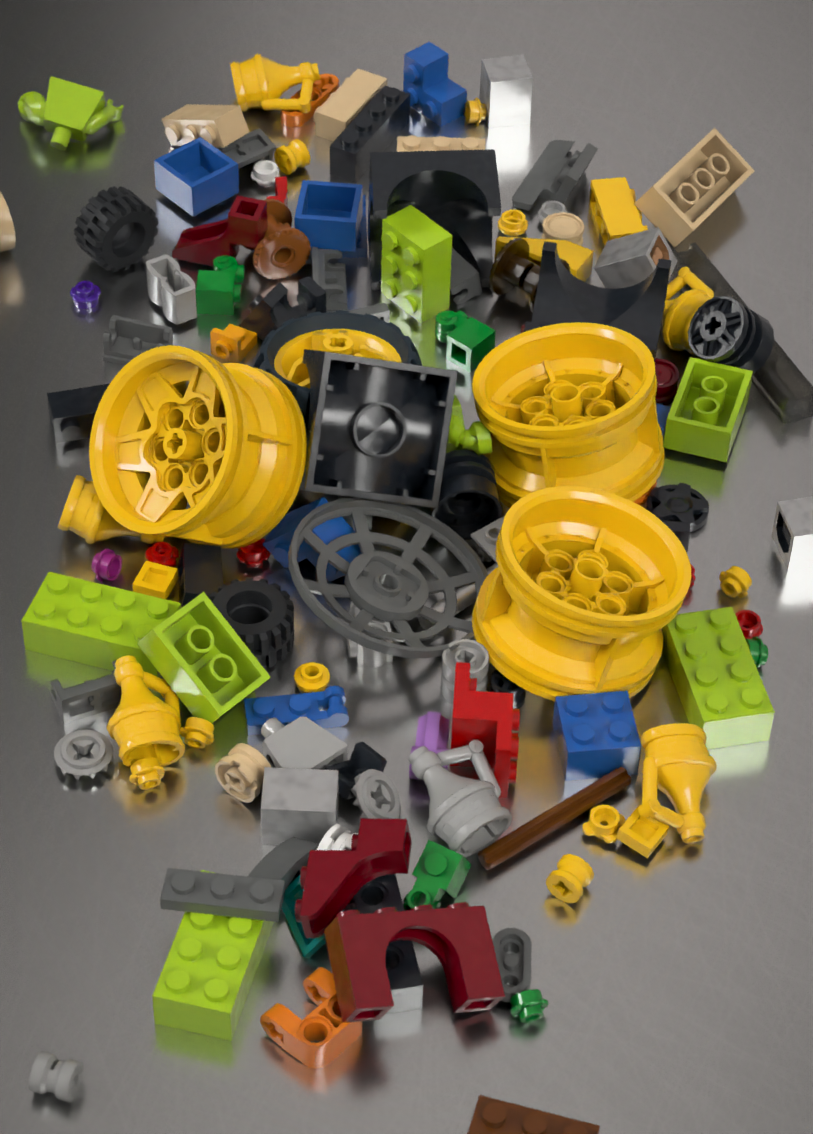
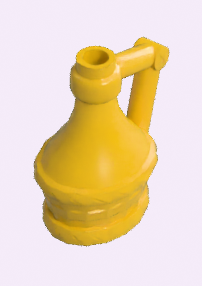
M258 53L241 63L237 61L230 63L237 102L242 112H246L248 109H264L266 111L300 110L302 113L311 111L313 83L316 80H320L317 63L303 62L299 66H286L262 57ZM302 84L299 99H279L284 92L293 86Z
M682 267L678 272V276L668 284L662 321L663 341L670 350H687L690 354H694L688 341L690 322L698 308L714 297V292L692 273L688 267ZM685 285L692 288V290L685 291L679 297L670 300Z
M76 475L58 524L60 530H70L84 538L88 544L120 536L140 537L142 542L148 544L163 541L164 537L138 533L118 523L102 505L93 481H87L83 476Z
M128 655L115 661L114 677L116 683L121 686L122 695L119 706L108 721L107 731L119 746L120 759L128 767L140 759L149 757L157 758L162 767L178 761L185 751V745L179 736L181 728L179 697L165 679L143 671L136 657ZM149 689L160 693L164 701L156 697Z
M673 723L653 727L645 731L641 736V744L645 750V759L642 769V804L639 805L638 812L643 818L652 817L676 828V831L682 837V842L695 843L705 838L706 822L704 816L700 813V801L703 790L709 782L711 775L716 771L717 764L714 758L709 755L705 746L707 737L703 728L693 724ZM657 788L668 797L675 811L660 805L657 800Z

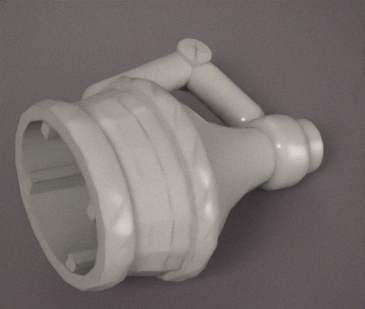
M473 740L469 745L441 751L437 754L429 751L426 746L419 747L411 753L408 761L412 765V772L417 778L424 780L430 796L428 831L449 844L450 850L464 857L473 855L486 848L506 831L513 817L510 811L501 806L498 797L501 795V789L483 752L484 746L482 742ZM470 760L480 781L449 772L443 766Z

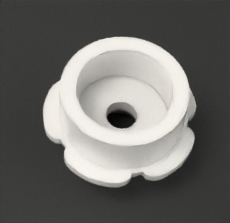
M270 160L257 162L254 165V171L251 172L252 180L257 181L263 187L272 186L275 183V177H280L276 163Z

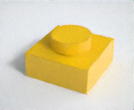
M145 561L132 584L133 592L167 599L179 578L178 569Z
M637 807L618 830L616 839L648 858L665 838L670 826L652 817H641Z

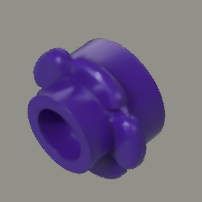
M81 281L70 290V296L73 297L72 299L76 307L90 309L98 304V295L101 294V290L92 282Z

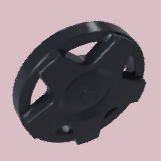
M679 483V485L655 487L647 498L646 510L654 514L661 521L690 522V532H693L706 523L709 503L701 493L692 489L691 485ZM653 502L658 505L655 509L652 508ZM702 514L699 519L694 520L693 515Z

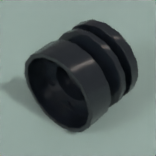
M717 296L707 300L694 314L688 330V341L693 353L706 361L742 368L755 373L766 363L771 355L774 345V331L767 319L730 296Z
M468 449L453 450L445 454L438 508L429 507L430 516L450 527L464 540L473 539L471 537L472 533L498 520L502 515V505L496 488L497 482L494 477V468L490 460L486 456L478 455Z

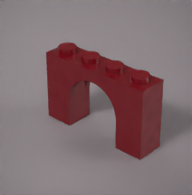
M458 902L440 909H433L432 905H420L412 908L410 911H397L394 907H386L368 914H360L359 910H347L338 913L336 918L324 930L342 1023L380 1020L394 1007L385 955L388 944L398 940L417 942L428 948L438 958L446 976L453 1013L490 1010L505 997L484 905L469 906L467 902Z

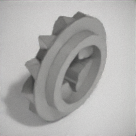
M73 731L62 737L56 744L54 749L55 765L61 768L64 776L72 774L77 781L81 776L89 775L93 779L97 772H106L108 764L113 762L112 743L104 734L98 731ZM90 753L91 759L83 757L78 760L77 754L86 755Z
M369 769L355 777L356 785L350 790L356 796L353 805L359 807L361 811L360 818H399L401 811L399 793L392 780L386 774L376 769Z

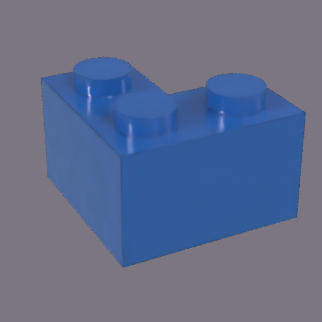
M429 41L404 54L403 92L410 93V106L442 127L465 115L467 90L448 78L449 54Z
M324 497L286 514L279 524L270 531L262 545L284 568L289 567L288 551L296 528L301 520L312 510L328 503ZM341 516L327 520L315 527L312 532L328 545L340 536L355 533V530ZM303 540L299 548L297 562L307 558L316 567L319 554ZM359 544L345 547L336 552L349 563L362 554ZM328 562L326 579L329 582L345 575Z

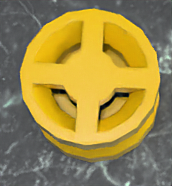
M300 139L289 142L287 147L282 145L276 148L274 152L278 168L286 175L295 172L297 167L304 168L310 164L309 151Z
M566 854L558 861L557 870L552 871L546 878V886L557 899L566 903H576L583 895V887H587L593 880L594 872L591 866L582 858Z

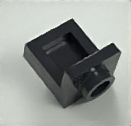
M362 741L355 744L349 760L327 766L325 770H339L338 796L349 800L356 797L350 790L356 785L355 777L369 769L383 772L387 761Z

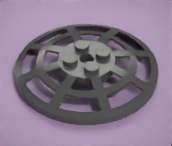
M357 497L343 498L325 503L312 510L301 520L293 534L288 551L290 574L301 598L313 613L330 628L366 648L404 658L440 657L444 650L448 648L451 651L456 649L459 645L449 647L448 643L425 647L421 642L437 636L447 627L467 632V635L461 639L475 640L472 622L454 617L457 608L455 589L475 583L478 597L480 587L488 573L475 551L450 527L433 516L401 503ZM349 515L352 517L355 533L340 536L328 545L312 532L315 527L327 520ZM365 515L393 519L418 530L410 543L391 535L369 532ZM430 536L451 551L465 567L467 573L449 577L441 565L422 550ZM303 540L319 554L315 568L317 582L303 579L301 576L297 557ZM359 544L362 554L349 563L336 552L345 547ZM373 544L388 546L403 553L399 557L391 553L375 551ZM415 559L429 569L437 580L426 581L422 573L413 565ZM328 562L345 574L344 585L327 584L326 568ZM382 584L388 585L393 590L384 588ZM312 593L322 595L333 611L348 622L349 625L329 612ZM444 593V614L424 606L428 594ZM334 597L349 598L361 611L356 617H353L340 606ZM420 616L436 624L429 629L414 633L407 621ZM373 618L392 622L398 633L373 628L368 624ZM362 632H365V633H367V634H369V635H372V636H375V637H378V638H381V639H385V640H391V641H396V642H405L408 646H403V645L388 643V642H385V641H382V640H379V639L370 637V636H368V635H366V634H364V633H362Z

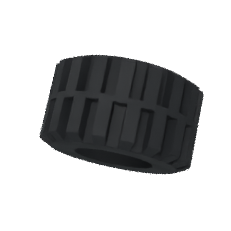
M113 186L109 187L107 191L101 190L96 197L92 196L88 200L89 203L81 209V215L77 217L75 222L78 225L74 229V235L77 236L75 240L80 248L108 271L111 269L113 272L119 271L121 268L126 270L130 268L131 264L136 265L140 262V258L142 256L145 257L149 252L148 249L153 246L155 242L154 237L158 234V228L156 227L159 224L158 218L155 217L156 213L153 209L125 187L120 186L117 189Z
M245 578V581L235 579L231 581L230 585L223 584L219 586L218 592H212L209 596L212 603L262 666L273 667L276 665V660L283 661L287 657V652H291L294 641V605L287 591H281V586L276 583L270 585L268 580L260 579L259 581H255L253 578Z

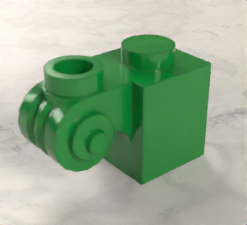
M221 255L214 259L213 271H198L196 284L197 314L234 315L235 304L241 303L242 285L238 283H244L245 267L244 265H238L235 258Z
M447 310L436 315L435 336L440 342L447 343L446 359L471 373L478 367L483 358L495 348L496 330L473 317L468 318L463 311L453 312Z
M428 840L412 873V876L417 880L412 890L404 898V910L410 911L412 908L420 905H432L433 909H440L441 902L439 900L444 894L456 899L472 864L463 855Z

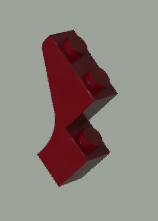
M237 195L227 219L184 229L172 251V258L213 266L214 259L221 255H228L236 259L240 250L239 245L256 248L268 229L267 201Z
M360 819L359 834H353L351 850H310L308 865L302 866L300 873L301 888L304 889L303 897L297 898L295 904L296 922L302 923L306 938L321 937L327 926L336 918V915L343 911L359 889L367 882L389 874H408L412 840L407 819Z

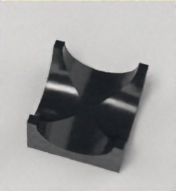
M495 149L370 152L367 235L371 290H381L382 219H387L388 216L410 205L452 234V248L479 272L481 287H489V275L493 264L492 221L493 216H501V199Z
M544 241L531 322L526 321L524 332L560 323L585 322L608 325L626 331L641 340L652 353L655 362L664 315L671 260L658 259L653 273L636 285L617 289L602 288L585 283L573 276L564 267L559 258L557 243Z
M304 349L302 363L306 365L309 372L310 409L306 430L307 458L299 489L438 508L458 371Z

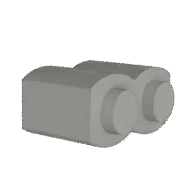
M166 254L146 261L148 295L156 305L162 307L165 317L177 325L197 318L195 283L189 275L180 271L178 262Z

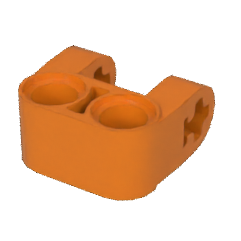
M319 967L303 980V987L307 995L318 1005L303 1020L280 1003L273 1005L260 1017L264 1031L275 1043L301 1061L303 1065L315 1069L323 1068L331 1063L355 1042L362 1032V1021L342 1023L333 973L326 968Z

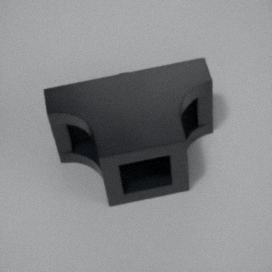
M279 282L264 298L259 294L247 306L250 313L239 324V327L257 333V337L264 341L266 336L272 330L276 331L281 327L283 322L292 318L297 319L300 315L290 306L287 299L289 290Z

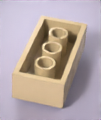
M714 128L634 204L656 228L659 227L663 236L675 248L717 209L754 170Z

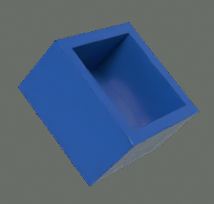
M202 137L154 160L156 189L193 217L239 193L238 163Z
M302 180L294 217L295 229L302 231L307 236L311 249L312 247H318V249L356 252L363 215V185Z
M627 690L555 697L553 729L565 781L601 778L619 767H624L629 775H638L642 746Z

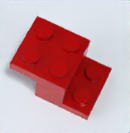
M456 662L451 749L469 745L473 740L482 742L484 746L483 752L490 767L494 769V776L501 789V795L498 798H507L508 784L516 783L517 761H510V759L518 760L519 737L518 733H512V731H519L520 709L513 708L514 693L476 691L477 678H470L471 663ZM470 760L450 765L460 767H474L472 761Z

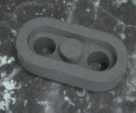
M517 928L502 929L495 934L492 940L505 997L502 999L504 1002H510L511 997L530 990L531 939L524 931ZM512 951L516 954H507L506 952ZM506 984H513V985H515V986H514V987H510V986H506Z

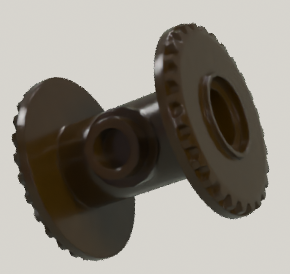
M514 238L509 243H506L495 258L490 270L489 287L496 295H504L514 286L530 293V310L533 313L540 266L528 260V242L522 238ZM560 258L564 267L570 272L569 264Z

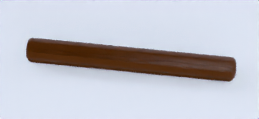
M619 767L482 849L477 855L481 865L486 870L496 867L627 787L632 781L627 770L624 767Z

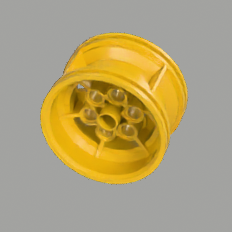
M572 322L547 325L528 330L504 341L491 350L479 363L472 380L475 409L481 423L491 434L492 453L484 454V456L490 460L494 468V477L497 482L496 488L499 492L500 501L504 505L511 508L515 502L529 493L557 486H579L598 489L634 502L644 495L660 477L665 462L662 431L657 418L655 362L648 347L634 335L615 327L597 323Z
M173 345L160 346L145 351L133 358L117 373L98 405L91 429L89 446L90 469L95 490L104 508L118 523L138 533L159 537H176L196 544L221 546V549H235L252 544L263 538L279 524L290 509L298 493L307 458V436L302 412L292 392L279 378L262 369L240 363H220L212 356L203 352ZM187 503H189L191 508L186 509Z
M557 486L537 490L520 498L511 506L504 517L495 549L498 567L482 583L473 608L472 628L476 641L486 648L489 662L502 675L519 687L542 698L555 702L556 696L626 690L628 691L629 698L633 697L652 678L662 654V628L670 623L680 611L690 587L691 565L685 548L673 531L654 514L628 499L606 491L579 486Z

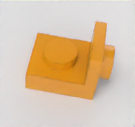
M229 324L224 330L213 328L210 332L211 355L233 363H240L257 344V333L233 324Z

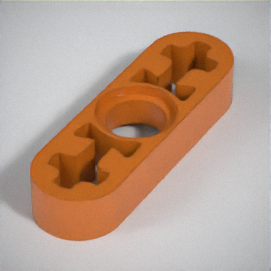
M320 74V80H316L313 83L311 100L315 101H311V111L302 113L300 110H281L282 124L287 127H300L314 116L316 109L319 106L321 107L331 93L339 88L338 77L333 74ZM301 89L289 99H299Z

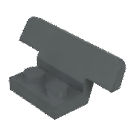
M551 141L513 195V206L529 211L538 197L559 201L564 204L584 174L598 148L588 143L582 153L576 150L572 158H569L566 155L575 141Z

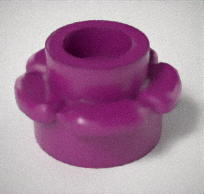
M108 548L102 550L101 553H97L91 564V569L96 574V579L100 582L103 579L114 581L121 571L122 558Z

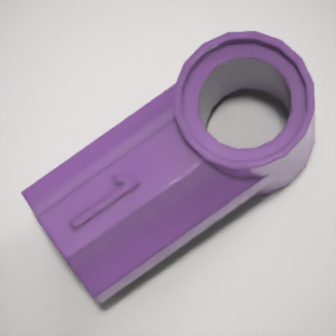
M429 711L426 715L418 717L415 746L411 748V753L422 746H426L429 751H433L436 754L449 750L447 749V742L449 740L450 719L443 717L440 712ZM410 764L409 779L420 780L412 772V765Z

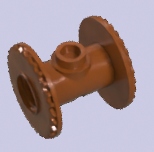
M266 199L264 200L267 201L268 229L256 248L243 247L254 250L253 265L261 276L271 280L285 279L287 276L291 277L292 274H296L306 264L310 255V241L302 231L291 228L292 214L286 204L279 200Z

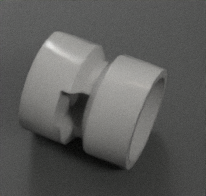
M469 639L453 641L449 643V647L453 645L459 646L452 651L448 648L442 653L441 694L452 705L454 700L456 662L471 663L470 678H477L476 691L487 692L489 655L486 648L477 641Z

